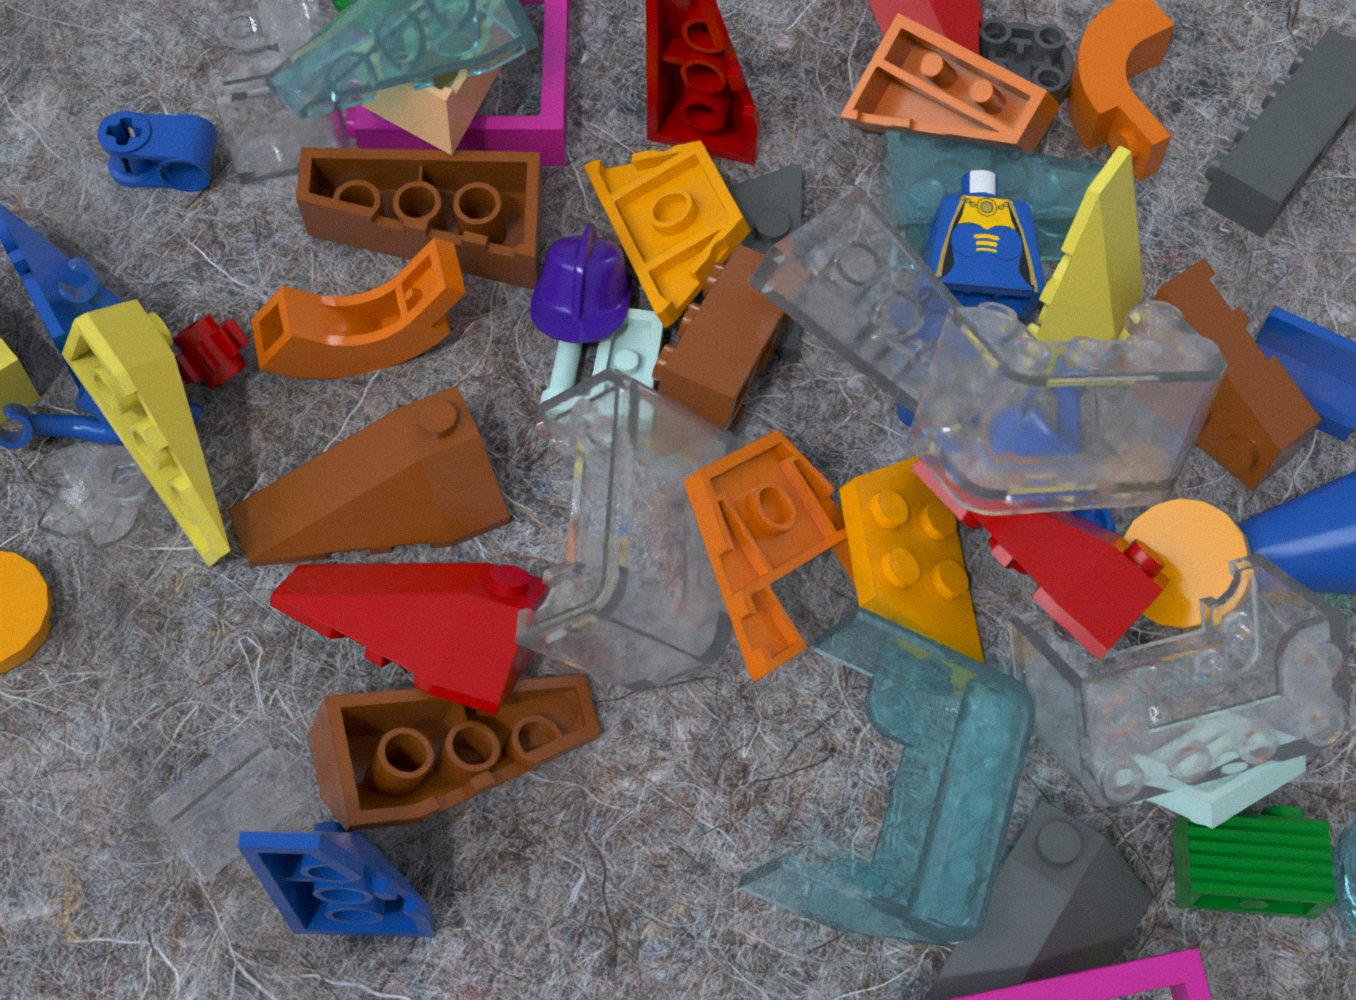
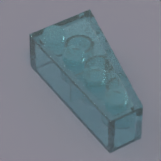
M885 130L878 176L890 266H920L922 264L929 226L942 197L948 194L961 195V177L965 173L974 170H986L997 175L998 199L1024 201L1031 207L1040 260H1061L1065 255L1061 248L1087 188L1105 164Z

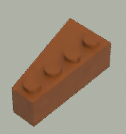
M301 147L296 201L308 235L412 260L433 238H438L454 243L462 273L531 290L535 289L538 276L540 275L543 179L540 152L455 150L454 154L450 155L442 150Z

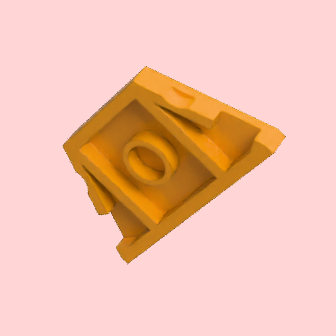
M701 140L675 145L665 151L653 149L633 153L632 164L606 168L601 160H595L584 165L586 173L648 300L665 328L672 325L703 289L715 263L723 264L733 253L737 245L751 231Z
M931 450L857 476L839 488L859 607L882 624L893 626L903 639L921 652L932 646L955 661L952 674L961 681L969 682L986 673V667L969 590V581L961 551L957 522L954 514L911 469L919 458L934 453L942 457L941 451Z

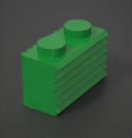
M1294 806L1268 807L1263 809L1261 814L1237 813L1213 829L1194 823L1189 818L1180 815L1172 826L1176 907L1179 909L1191 908L1193 910L1205 909L1209 912L1218 910L1223 913L1232 911L1236 914L1248 913L1250 915H1276L1278 917L1289 916L1291 918L1303 917L1307 920L1319 917L1335 903L1336 892L1333 889L1335 879L1332 875L1334 865L1331 862L1333 852L1330 848V823L1328 820L1305 818L1304 810Z

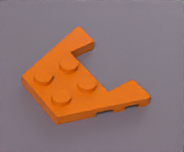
M779 430L700 468L683 481L747 670L754 682L808 648L772 591L770 584L826 550L832 549L855 585L843 511L829 497L835 488Z

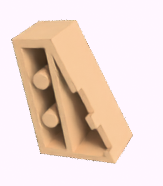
M417 0L353 51L362 107L442 151L453 155L518 38L516 0Z

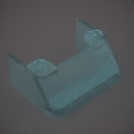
M860 606L817 637L812 651L871 677L864 703L868 721L880 735L904 746L871 867L853 859L839 858L824 864L820 868H816L784 854L743 874L738 889L837 931L938 946H950L975 937L981 931L986 921L1035 722L1034 701L1027 688L1014 677Z

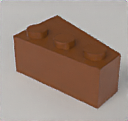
M741 244L737 245L726 265L719 262L715 263L703 289L702 295L706 298L701 305L694 302L689 305L678 330V337H681L676 347L667 343L654 366L652 379L660 383L646 441L647 446L698 469L721 458L720 454L727 429L731 423L738 425L746 409V405L742 403L757 376L762 377L794 313L805 272Z
M1203 258L1160 287L1112 371L1253 491L1295 457L1322 419L1275 355L1268 359L1245 329V326L1251 323V321L1240 306L1232 311L1210 281V278L1216 273L1206 259Z

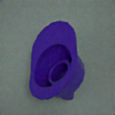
M587 223L582 235L564 237L555 241L546 253L542 272L538 276L533 292L530 310L531 320L538 330L552 339L568 343H591L608 338L619 330L627 317L633 284L632 278L626 273L623 252L614 242L598 237L594 223Z

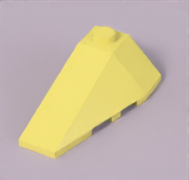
M1120 145L1087 188L1061 248L1065 255L1059 262L1052 278L1045 284L1039 298L1040 301L1045 303L1037 320L1041 327L1031 322L1021 339L1009 376L1019 383L1050 378L1056 360L1061 362V368L1065 375L1076 374V364L1079 356H1085L1089 359L1092 366L1091 372L1101 371L1115 351L1122 354L1140 323L1135 319V316L1144 297L1132 154L1130 150Z

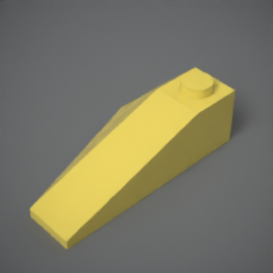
M137 299L86 312L74 319L62 355L206 565L211 567L231 550L175 355L170 348L173 345L172 336L163 320L153 311L147 314Z

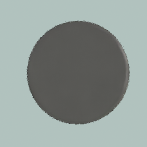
M996 18L984 21L983 27H979L980 56L1047 90L1060 105L1064 102L1070 89L1074 68L1073 56L1065 45L1067 36L1064 30L1054 24L1036 26L1022 22L1006 23Z

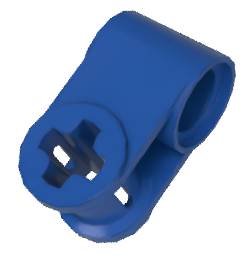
M120 111L107 116L101 122L97 130L98 140L103 150L110 154L108 160L110 175L121 186L129 188H169L194 192L205 189L210 184L218 131L207 119L192 114L162 115ZM128 127L134 130L135 137H131ZM124 162H129L132 172L126 170Z

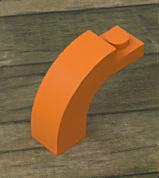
M1116 0L1104 8L1092 20L1082 37L1072 71L1071 85L1067 95V107L1072 126L1085 148L1089 151L1107 143L1112 153L1116 151L1119 145L1130 150L1133 174L1141 181L1158 173L1171 135L1138 99L1127 80L1162 63L1175 24L1153 0Z
M433 238L393 279L375 289L359 294L324 296L282 285L251 319L259 370L296 378H344L390 368L429 350L450 334L446 312L466 294L454 243Z

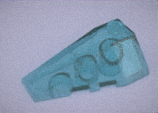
M354 0L266 76L267 87L301 119L372 102L376 99L378 90L411 82L414 91L434 86L433 76L465 68L469 77L491 72L538 47V40L519 0Z

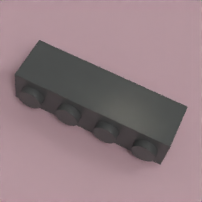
M1331 28L1328 29L1315 47L1307 43L1302 47L1288 71V74L1292 76L1288 81L1279 77L1274 82L1262 102L1261 108L1264 111L1260 116L1251 112L1245 118L1233 140L1236 146L1232 151L1223 147L1214 157L1206 171L1205 178L1212 182L1203 204L1261 238L1265 236L1356 117V42Z

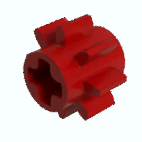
M207 313L172 338L181 351L175 356L180 376L186 384L190 382L194 384L202 379L211 390L233 377L247 365V361L239 350L250 343V340L233 318L230 320L226 319L218 324L212 314Z

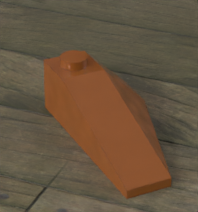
M457 386L397 408L227 510L250 567L325 560L332 553L369 549L371 555L392 553V547L424 543H429L431 549L452 547L511 523L509 512L481 435Z
M577 674L519 679L497 715L432 696L419 688L324 696L309 737L320 796L346 832L419 823L596 740L601 731L586 675Z

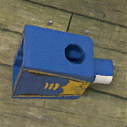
M986 170L967 172L961 177V195L948 194L943 196L932 217L914 298V308L1029 318L1040 302L1039 298L1045 287L1031 207L1024 201L998 199V177L995 173Z

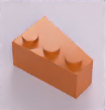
M897 13L839 117L862 131L1031 157L1061 105L1047 90Z

